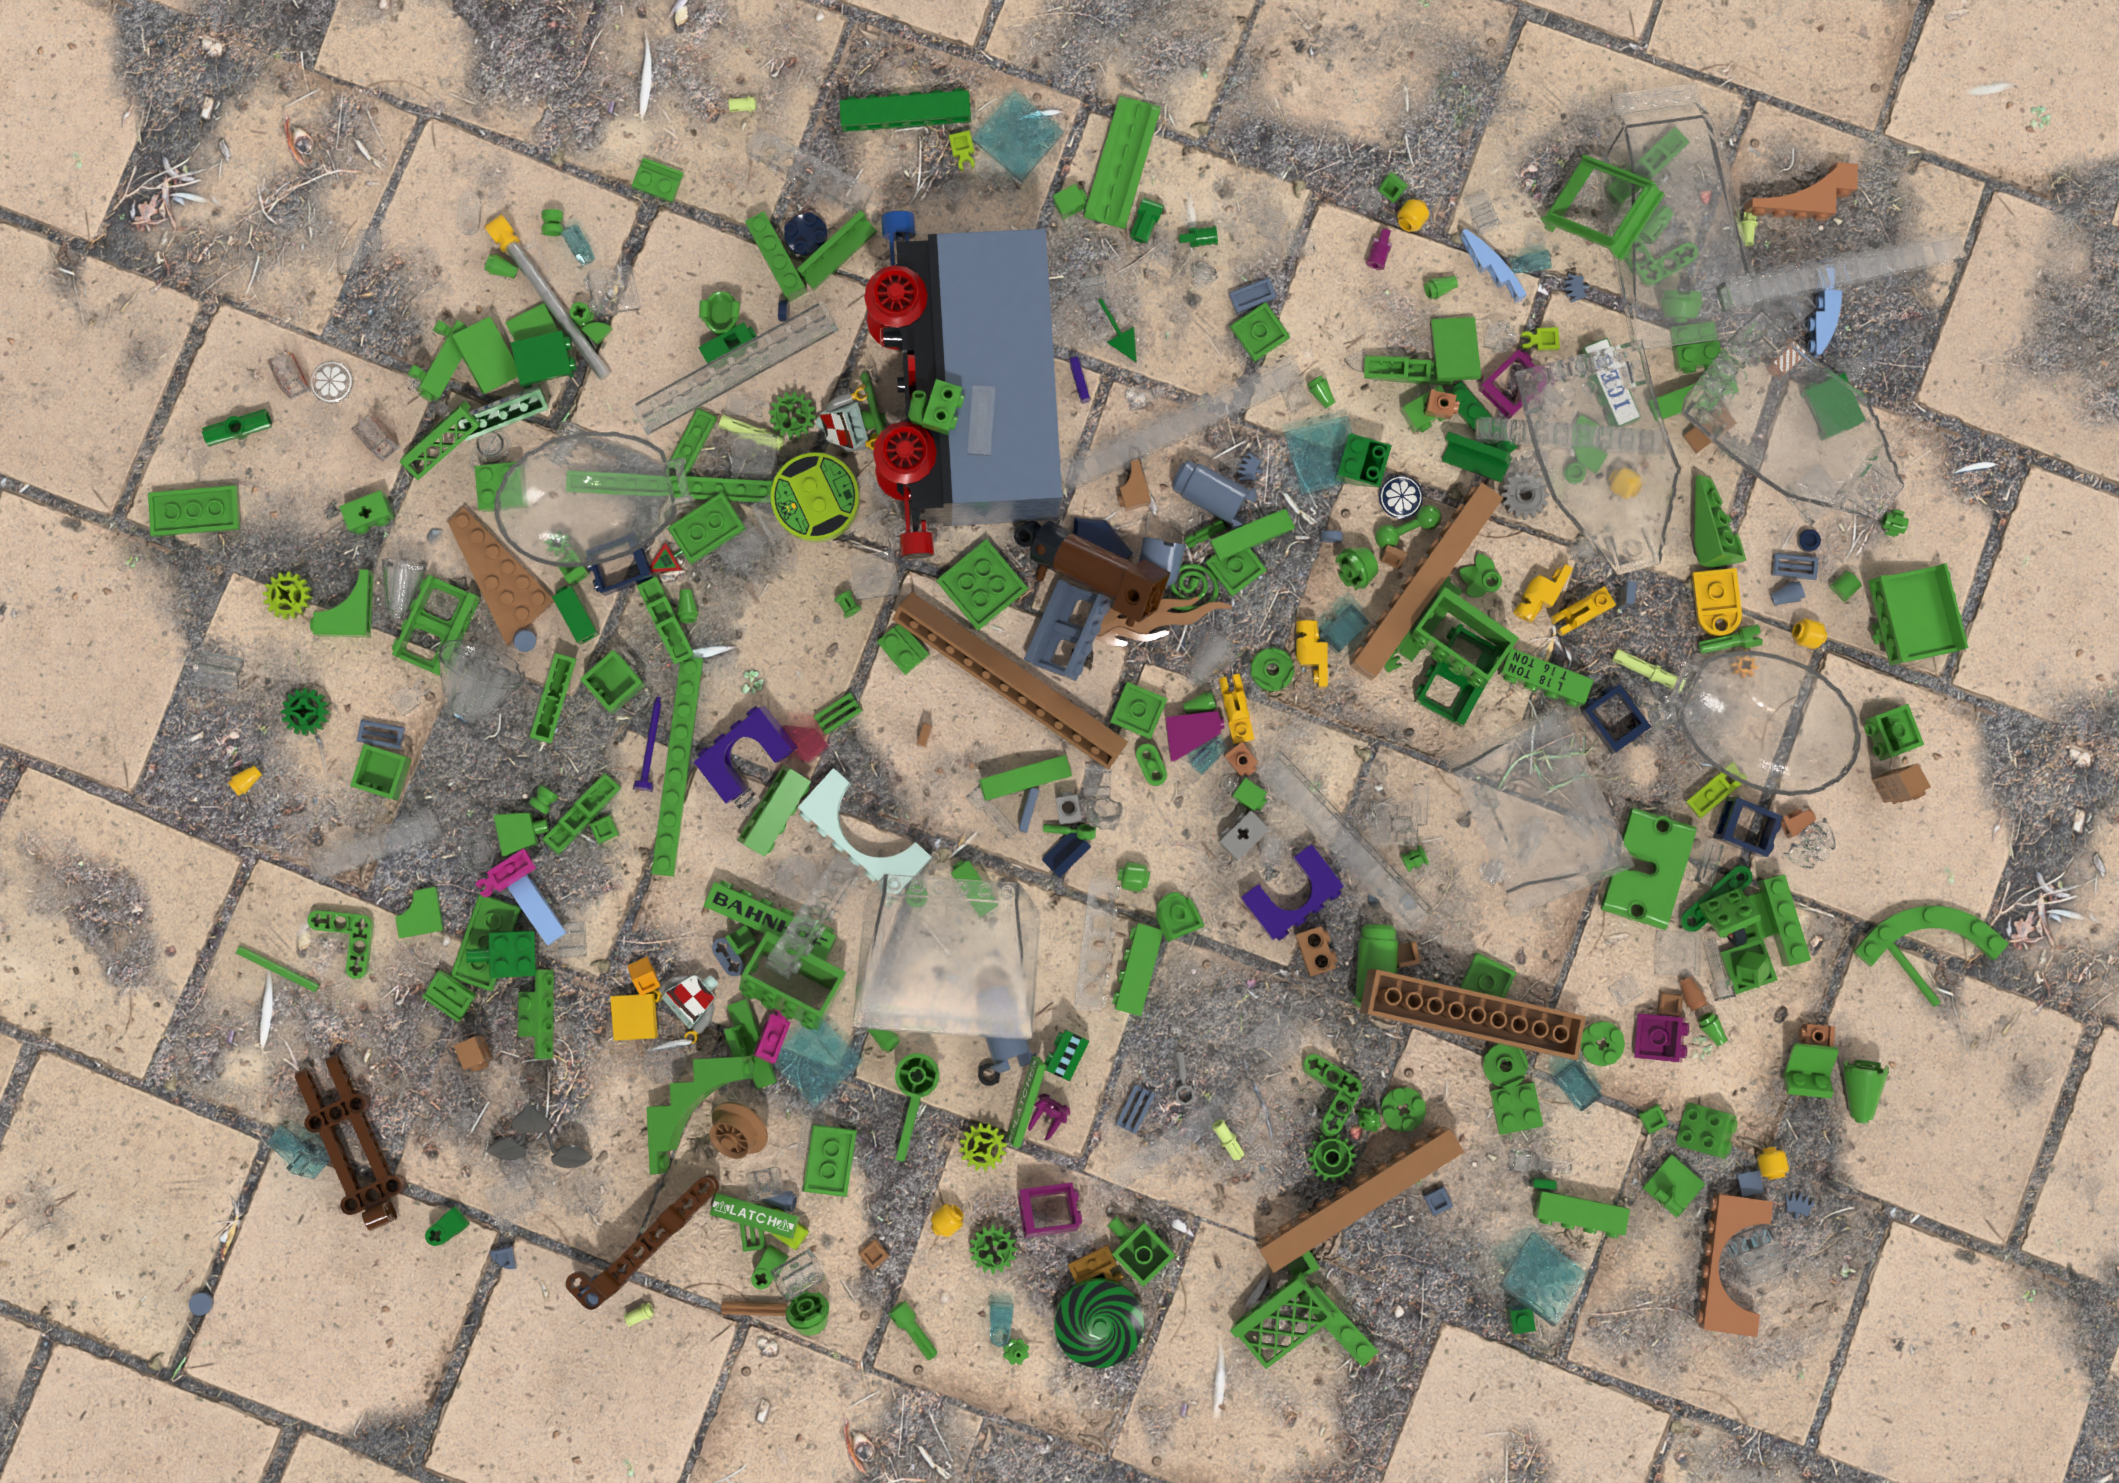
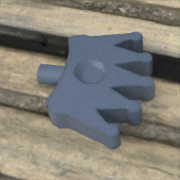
M1568 274L1567 277L1572 280H1566L1565 284L1571 286L1565 287L1564 291H1571V293L1567 294L1566 297H1575L1571 299L1570 303L1584 299L1586 297L1584 289H1589V284L1583 285V276Z
M1248 452L1247 456L1251 459L1242 458V461H1245L1247 464L1239 463V467L1244 469L1242 471L1238 470V474L1244 475V477H1239L1240 481H1255L1256 473L1262 474L1263 470L1258 469L1261 460Z
M1795 1193L1791 1194L1790 1200L1788 1195L1784 1196L1786 1212H1795L1794 1218L1798 1219L1799 1214L1808 1216L1815 1204L1814 1201H1811L1808 1205V1196L1802 1201V1193L1798 1194L1797 1199L1795 1198Z

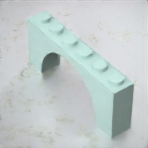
M833 768L798 806L801 810L799 815L808 823L812 820L818 825L816 830L824 838L829 835L834 840L832 845L840 852L845 850L851 856L848 859L856 867L861 864L867 870L864 874L873 882L877 879L882 883L881 889L889 897L893 894L898 897L929 863L932 857L916 842L902 853L883 858L867 856L854 849L846 840L839 820L840 805L851 783Z

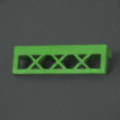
M860 210L797 268L799 276L813 290H816L877 233V230L867 221L865 214Z
M465 400L403 454L399 462L417 480L423 477L480 426V423L468 412L471 406ZM463 416L472 424L468 430L458 429V421ZM445 432L455 433V441L453 443H443V434ZM428 447H439L440 455L437 457L428 456ZM414 460H424V469L418 472L410 463Z
M1450 577L1445 579L1395 650L1411 663L1421 649L1412 643L1413 640L1410 637L1443 589L1446 587L1458 596L1463 592L1451 583L1452 579ZM1440 606L1434 611L1436 613L1431 620L1429 619L1422 628L1430 635L1433 634L1448 613Z

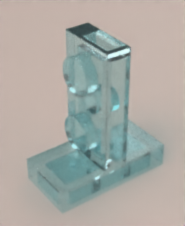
M281 1125L267 1142L289 1164L286 1169L291 1174L315 1179L328 1163L324 1157L313 1154L286 1126Z

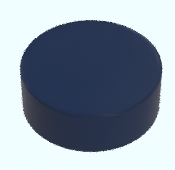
M780 300L778 320L780 322H788L790 315L789 300Z
M1808 529L1799 534L1797 544L1801 550L1812 552L1820 546L1821 537L1817 531Z

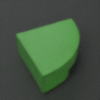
M601 322L589 323L581 328L597 345L613 330L609 325Z

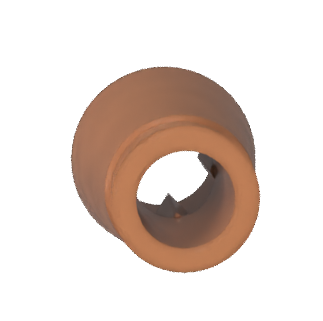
M1692 977L1679 982L1686 1006L1690 1008L1691 1012L1708 1004L1706 1001L1707 997L1695 981H1693Z

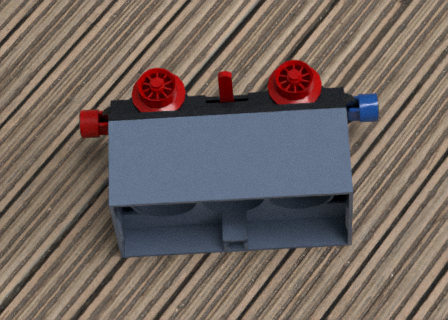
M891 211L881 216L882 237L889 240L891 266L882 268L872 275L866 285L864 299L868 310L867 325L871 336L882 348L900 350L903 356L904 377H897L898 393H905L906 420L891 424L881 431L875 441L873 451L878 485L888 496L895 500L904 501L906 533L900 535L901 557L905 559H923L934 555L933 533L926 532V524L943 523V526L1055 521L1062 501V482L1046 229L928 234V240L909 241V239L916 236L915 215L909 211ZM894 241H896V251H897V264H896V265H895ZM936 379L962 387V395H965L962 408L957 407L955 416L958 417L955 430L950 429L949 435L924 428L922 425H915L908 417L913 392L918 390L924 391L929 403ZM909 502L911 503L913 532L910 531Z

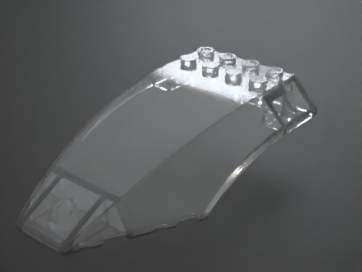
M1762 310L1733 334L1684 398L1681 414L1738 464L1788 498L1879 520L1905 486L1902 477L1898 474L1897 464L1892 460L1888 450L1890 446L1884 431L1880 428L1878 416H1875L1871 407L1869 394L1866 395L1823 365Z
M1642 339L1515 371L1534 450L1555 503L1616 575L1661 564L1662 549L1666 541V530L1671 518L1672 503L1676 495V484L1681 467L1661 416Z

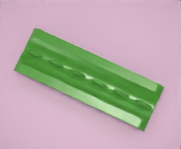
M1122 95L1119 96L1084 218L1126 229L1161 111L1160 106Z

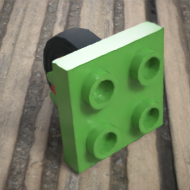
M1740 888L1699 904L1701 913L1720 938L1727 937L1733 946H1740L1746 943L1745 929L1749 925L1761 921L1760 913Z

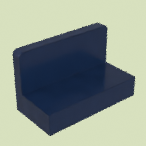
M1070 833L1065 835L1042 858V861L1061 878L1091 846L1086 841L1077 838L1076 833Z

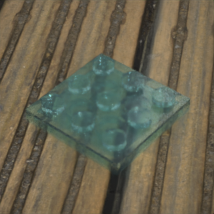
M1014 90L972 138V141L1018 180L1023 182L1063 136L1064 131Z
M1348 416L1284 432L1301 496L1348 484L1335 480L1346 438L1349 433L1353 434Z
M823 1020L818 1031L802 1027L781 1047L776 1063L773 1065L816 1108L863 1060Z
M1532 1232L1529 1234L1499 1286L1554 1327L1558 1324L1587 1273L1536 1233Z

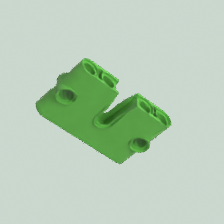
M1632 807L1628 814L1618 848L1636 859L1652 864L1654 868L1653 873L1649 875L1633 870H1611L1601 910L1631 921L1666 930L1673 912L1697 827L1672 820L1667 816L1656 815ZM1659 820L1666 824L1664 832L1658 831L1656 827ZM1633 905H1638L1641 909L1638 917L1633 916L1631 913Z

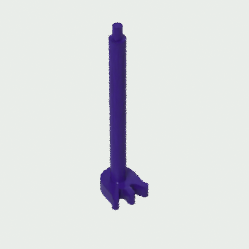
M656 697V702L653 704L640 781H635L633 790L653 792V785L648 782L661 709V697Z

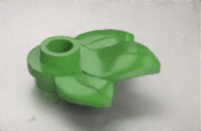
M1477 554L1475 566H1468L1459 570L1462 580L1469 584L1466 589L1468 596L1474 598L1482 597L1486 592L1497 591L1502 585V578L1495 571L1494 562L1485 555ZM1492 578L1494 585H1488L1487 579Z

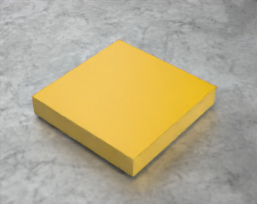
M655 993L642 996L639 994L610 996L614 1041L658 1038Z

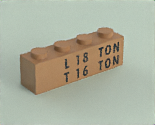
M1918 763L1889 770L1872 779L1884 803L1892 802L1896 804L1898 802H1908L1912 799L1916 800L1926 795L1925 790L1931 788Z

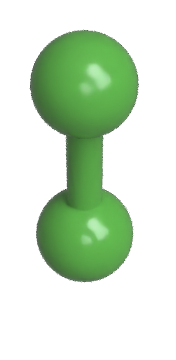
M1425 505L1419 509L1417 518L1397 528L1392 525L1379 527L1375 533V541L1383 549L1387 545L1395 547L1401 535L1420 526L1427 530L1436 528L1441 522V512L1433 505Z

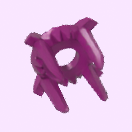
M1041 1094L1038 1096L1040 1098L1039 1101L1034 1104L1037 1109L1028 1125V1130H1032L1042 1113L1045 1112L1046 1116L1050 1115V1119L1052 1117L1055 1118L1044 1139L1049 1140L1061 1122L1066 1124L1067 1116H1070L1071 1112L1067 1105H1061L1059 1102L1051 1099L1048 1094Z

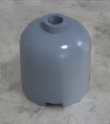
M1143 537L1139 562L1145 559L1171 572L1166 585L1170 586L1177 581L1186 545L1174 542L1164 543V540Z

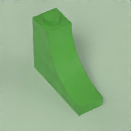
M359 569L356 586L345 601L330 610L313 612V618L310 619V630L313 631V635L318 637L371 638L373 572Z

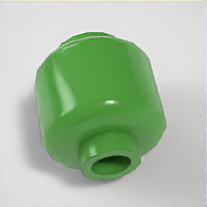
M1127 862L1124 868H1119L1117 880L1121 881L1122 889L1139 893L1142 892L1143 888L1147 889L1150 871H1147V866L1144 864Z

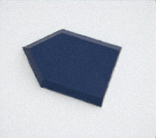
M1074 518L1073 532L1076 535L1124 559H1128L1133 555V552L1106 520Z

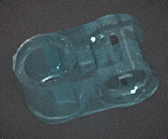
M991 1302L990 1340L995 1346L1001 1347L1009 1342L1014 1303ZM998 1330H1003V1334L1007 1336L1001 1342L998 1341L997 1337H994Z

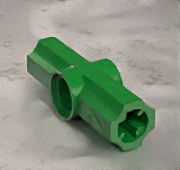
M262 409L239 417L231 416L226 421L203 427L202 435L207 446L210 447L233 439H244L250 434L272 428V421L268 411ZM241 423L240 430L233 432L234 426Z

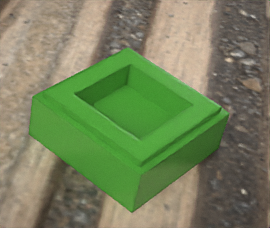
M611 815L589 824L598 844L619 836Z
M1659 1104L1638 1114L1648 1134H1652L1669 1125Z

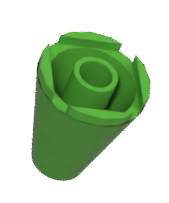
M1849 1060L1843 1062V1073L1850 1117L1854 1118L1857 1123L1866 1124L1869 1120L1874 1119L1889 1074V1066L1886 1065L1885 1068H1881V1063L1869 1060H1855V1064H1849Z

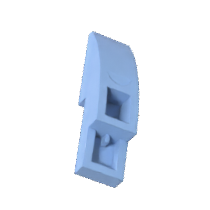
M1823 269L1816 276L1815 287L1819 293V297L1816 298V310L1819 311L1811 315L1807 322V329L1810 331L1811 337L1808 341V352L1811 353V359L1819 357L1829 344L1840 315L1842 290H1833V269Z

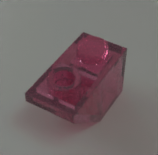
M788 725L782 726L798 747L794 753L802 763L806 760L810 764L830 749L816 729Z

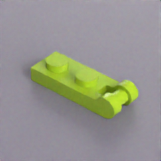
M1733 763L1727 765L1720 773L1685 801L1699 819L1746 781V778L1742 774L1739 775L1735 770L1736 767ZM1728 775L1733 780L1731 784L1725 780V777Z

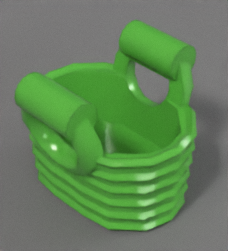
M714 292L707 300L699 302V318L706 323V326L715 335L719 336L736 326L739 319L740 302L735 301V298L728 292Z

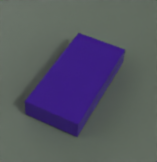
M1078 356L1070 358L1069 364L1080 402L1082 404L1090 402V396Z

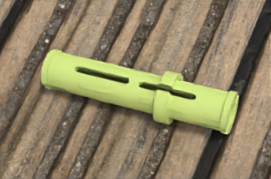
M724 414L719 422V428L752 439L759 445H768L779 451L783 446L784 437L772 434L763 427L760 429Z
M1619 648L1612 658L1613 662L1648 677L1649 681H1656L1670 689H1673L1678 680V676L1661 669V666L1647 663Z

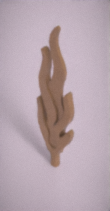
M1195 596L1191 599L1163 598L1155 613L1141 622L1135 621L1133 627L1126 625L1127 617L1118 618L1117 616L1121 613L1113 610V607H1111L1104 616L1101 630L1095 639L1113 646L1127 645V641L1121 640L1116 636H1123L1137 641H1151L1169 634V630L1149 633V631L1156 627L1171 624L1190 625L1212 610L1219 608L1232 609V606L1219 601L1209 602L1188 612L1173 613L1168 610L1173 607L1191 606L1199 600V597Z

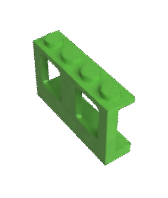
M428 574L427 579L424 578L420 584L419 590L421 592L418 598H415L411 604L409 618H406L402 623V633L399 639L396 638L392 645V655L445 678L481 598ZM433 589H439L459 599V604L450 621L442 620L425 612V605ZM417 628L441 639V643L432 661H426L406 651L413 631Z

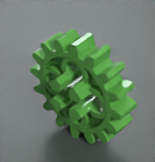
M796 391L793 392L792 396L785 392V398L782 399L780 396H777L778 403H771L774 410L769 411V415L774 418L769 420L770 424H776L773 429L775 432L781 430V437L788 434L789 440H792L793 435L801 439L800 433L803 432L808 435L807 428H814L811 421L817 420V417L812 414L816 409L815 407H809L812 401L810 399L805 401V394H801L798 397ZM801 403L802 406L796 409V414L800 419L806 418V422L800 424L795 417H792L791 426L785 428L784 424L788 423L790 418L786 412L780 413V409L785 407L790 414H793L795 412V404Z
M992 1224L991 1230L983 1226L982 1234L976 1231L975 1234L978 1238L971 1239L970 1242L974 1244V1247L969 1248L970 1252H974L970 1259H977L978 1261L975 1267L978 1268L982 1265L984 1273L987 1269H991L992 1274H995L996 1269H999L1001 1273L1004 1272V1265L1010 1268L1011 1263L1009 1260L1016 1259L1012 1252L1017 1251V1247L1012 1246L1016 1239H1009L1011 1231L1009 1230L1004 1233L1003 1226L999 1230H995L994 1224ZM986 1235L993 1237L992 1244L994 1247L998 1246L1001 1241L1007 1242V1248L997 1249V1255L1002 1258L1001 1263L997 1264L993 1261L994 1254L992 1252H989L984 1258L979 1256L980 1250L987 1251L990 1248V1244L985 1241Z

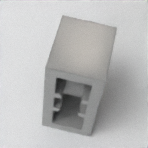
M1244 811L1235 820L1238 824L1233 829L1228 826L1219 835L1222 839L1218 843L1236 861L1270 830L1252 811L1248 814ZM1238 829L1241 831L1246 829L1248 831L1246 833L1247 840L1245 838L1239 840L1237 837L1239 835Z

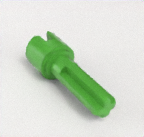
M1758 624L1742 627L1738 633L1700 641L1698 643L1699 651L1701 654L1737 646H1741L1744 649L1762 646L1763 640L1759 637H1753V635L1761 633Z
M906 1300L900 1302L888 1312L889 1317L897 1328L905 1329L927 1360H931L937 1355V1350L916 1323V1314Z

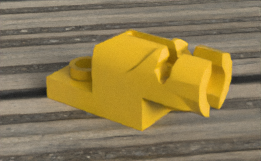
M1567 564L1561 568L1557 567L1551 578L1554 582L1541 575L1532 579L1521 597L1526 604L1519 603L1513 612L1514 615L1532 623L1543 609L1541 606L1550 609L1558 598L1573 568Z
M1604 586L1550 617L1552 625L1565 620L1566 625L1556 631L1560 636H1563L1614 607L1616 604Z
M1297 621L1296 633L1304 636L1303 638L1296 639L1297 662L1302 667H1317V670H1313V683H1317V688H1327L1328 642H1318L1320 640L1318 621Z
M1240 674L1232 676L1233 691L1228 690L1229 686L1226 677L1219 678L1223 698L1222 703L1233 745L1255 740Z

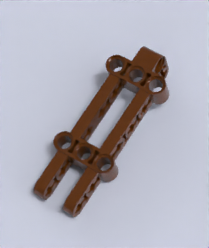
M334 1054L326 1058L325 1062L341 1098L337 1102L325 1106L310 1071L304 1068L295 1072V1079L311 1113L305 1118L304 1125L311 1133L319 1132L346 1194L340 1203L342 1212L346 1215H353L365 1210L362 1213V1218L367 1229L372 1231L397 1220V1213L390 1198L401 1194L406 1189L407 1183L403 1176L398 1174L392 1175L365 1114L371 1105L369 1096L365 1093H356L340 1056ZM357 1097L362 1100L361 1109H357L354 1106V1100ZM336 1107L342 1110V1116L339 1119L333 1113ZM316 1116L321 1119L320 1128H316L313 1124V1119ZM349 1119L377 1182L362 1189L334 1127ZM392 1179L398 1182L397 1191H393L390 1188L389 1184ZM371 1189H375L378 1193L376 1200H372L369 1196ZM351 1198L357 1201V1208L355 1210L349 1207V1200Z
M706 1175L697 1180L675 1203L663 1211L656 1219L657 1221L610 1267L605 1269L594 1280L584 1271L572 1273L566 1279L567 1290L588 1310H594L601 1306L607 1299L617 1293L628 1282V1279L672 1235L683 1228L693 1218L692 1216L718 1191L720 1186L718 1178L714 1175ZM708 1182L710 1184L708 1190L702 1194L698 1192L705 1187V1183ZM692 1198L694 1201L692 1206L686 1209L684 1205ZM663 1228L665 1232H662L659 1238L656 1237L657 1231ZM641 1247H643L645 1249L643 1251V1254L636 1257L634 1254H637L641 1250ZM627 1263L628 1267L624 1272H621L619 1268L621 1269ZM580 1278L582 1281L576 1287L574 1285L575 1279ZM589 1286L590 1289H588L582 1294L581 1291H583L584 1288ZM589 1293H595L598 1296L597 1304L589 1302Z

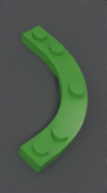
M1922 906L1901 911L1880 922L1865 936L1853 953L1871 967L1893 942L1905 934L1920 929L1949 930L1970 941L1991 960H1996L2009 943L1986 923L1964 911L1943 906Z

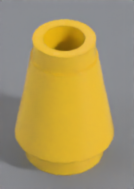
M253 765L230 777L231 780L227 783L240 796L242 793L246 794L262 774Z

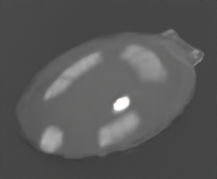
M594 431L558 437L525 453V456L513 464L503 476L504 479L496 492L494 509L496 522L501 534L519 553L536 562L550 566L581 567L606 563L641 549L653 541L670 524L677 513L678 505L691 503L694 500L693 496L689 493L684 469V464H686L685 458L667 460L662 449L648 440L634 435L613 431ZM672 467H675L681 494L679 498H675L669 470Z
M1759 651L1722 653L1705 659L1700 667L1682 661L1681 672L1670 696H1666L1665 702L1680 708L1679 720L1687 738L1697 752L1720 772L1759 791L1795 796L1809 795L1825 790V788L1832 784L1838 783L1854 765L1861 741V733H1859L1857 723L1858 718L1852 705L1843 696V692L1816 670L1797 661ZM1690 672H1696L1687 688L1683 701H1677Z

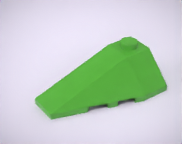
M1698 475L1696 476L1695 548L1698 562L1702 566L1715 568L1746 561L1740 537L1738 534L1734 535L1729 526L1732 520L1721 509L1723 501L1712 478Z

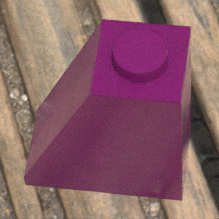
M1219 711L1165 718L1170 763L1176 762L1221 734V729H1225L1224 718L1219 716Z

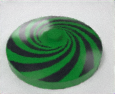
M1107 1278L1087 1279L1071 1287L1060 1299L1054 1315L1055 1335L1061 1349L1076 1363L1091 1368L1114 1366L1128 1358L1140 1343L1144 1330L1143 1312L1136 1296L1123 1284Z

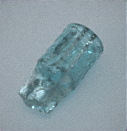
M573 225L561 233L572 254L582 266L590 264L595 260L591 247L578 225Z
M1549 250L1527 253L1511 259L1510 266L1514 274L1532 273L1534 271L1551 269L1552 263Z
M1215 737L1203 746L1188 763L1200 775H1203L1219 759L1227 745L1219 737Z

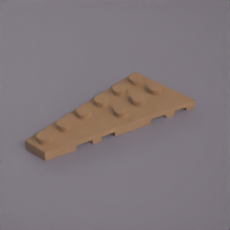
M463 507L448 521V524L506 645L509 646L513 642L514 634L520 629H527L554 603V600L471 513Z

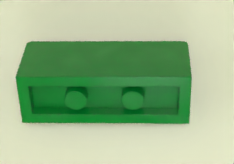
M1448 431L1445 438L1448 446L1442 457L1443 463L1497 482L1503 481L1512 461L1508 452Z

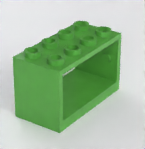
M1445 587L1415 628L1410 639L1413 640L1412 643L1421 650L1425 648L1431 653L1430 656L1440 663L1443 661L1448 664L1449 669L1456 675L1462 674L1468 678L1467 682L1470 685L1483 689L1519 637ZM1438 606L1504 651L1493 662L1495 665L1488 674L1422 629L1427 621L1431 620L1436 613L1434 611Z
M767 931L741 975L739 990L745 997L761 1001L764 1007L780 1011L781 1015L785 1018L801 1022L800 1024L804 1028L818 1031L842 988L846 972ZM763 955L830 989L831 992L821 1010L818 1011L754 978L752 975L757 971L758 964Z

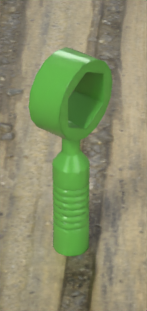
M1044 824L1043 826L1044 833L1065 835L1076 833V837L1081 840H1092L1096 837V827L1090 824L1078 825L1077 829L1053 824Z

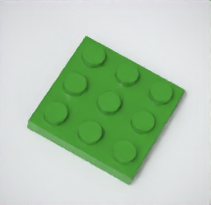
M987 539L936 580L977 631H980L1029 590Z

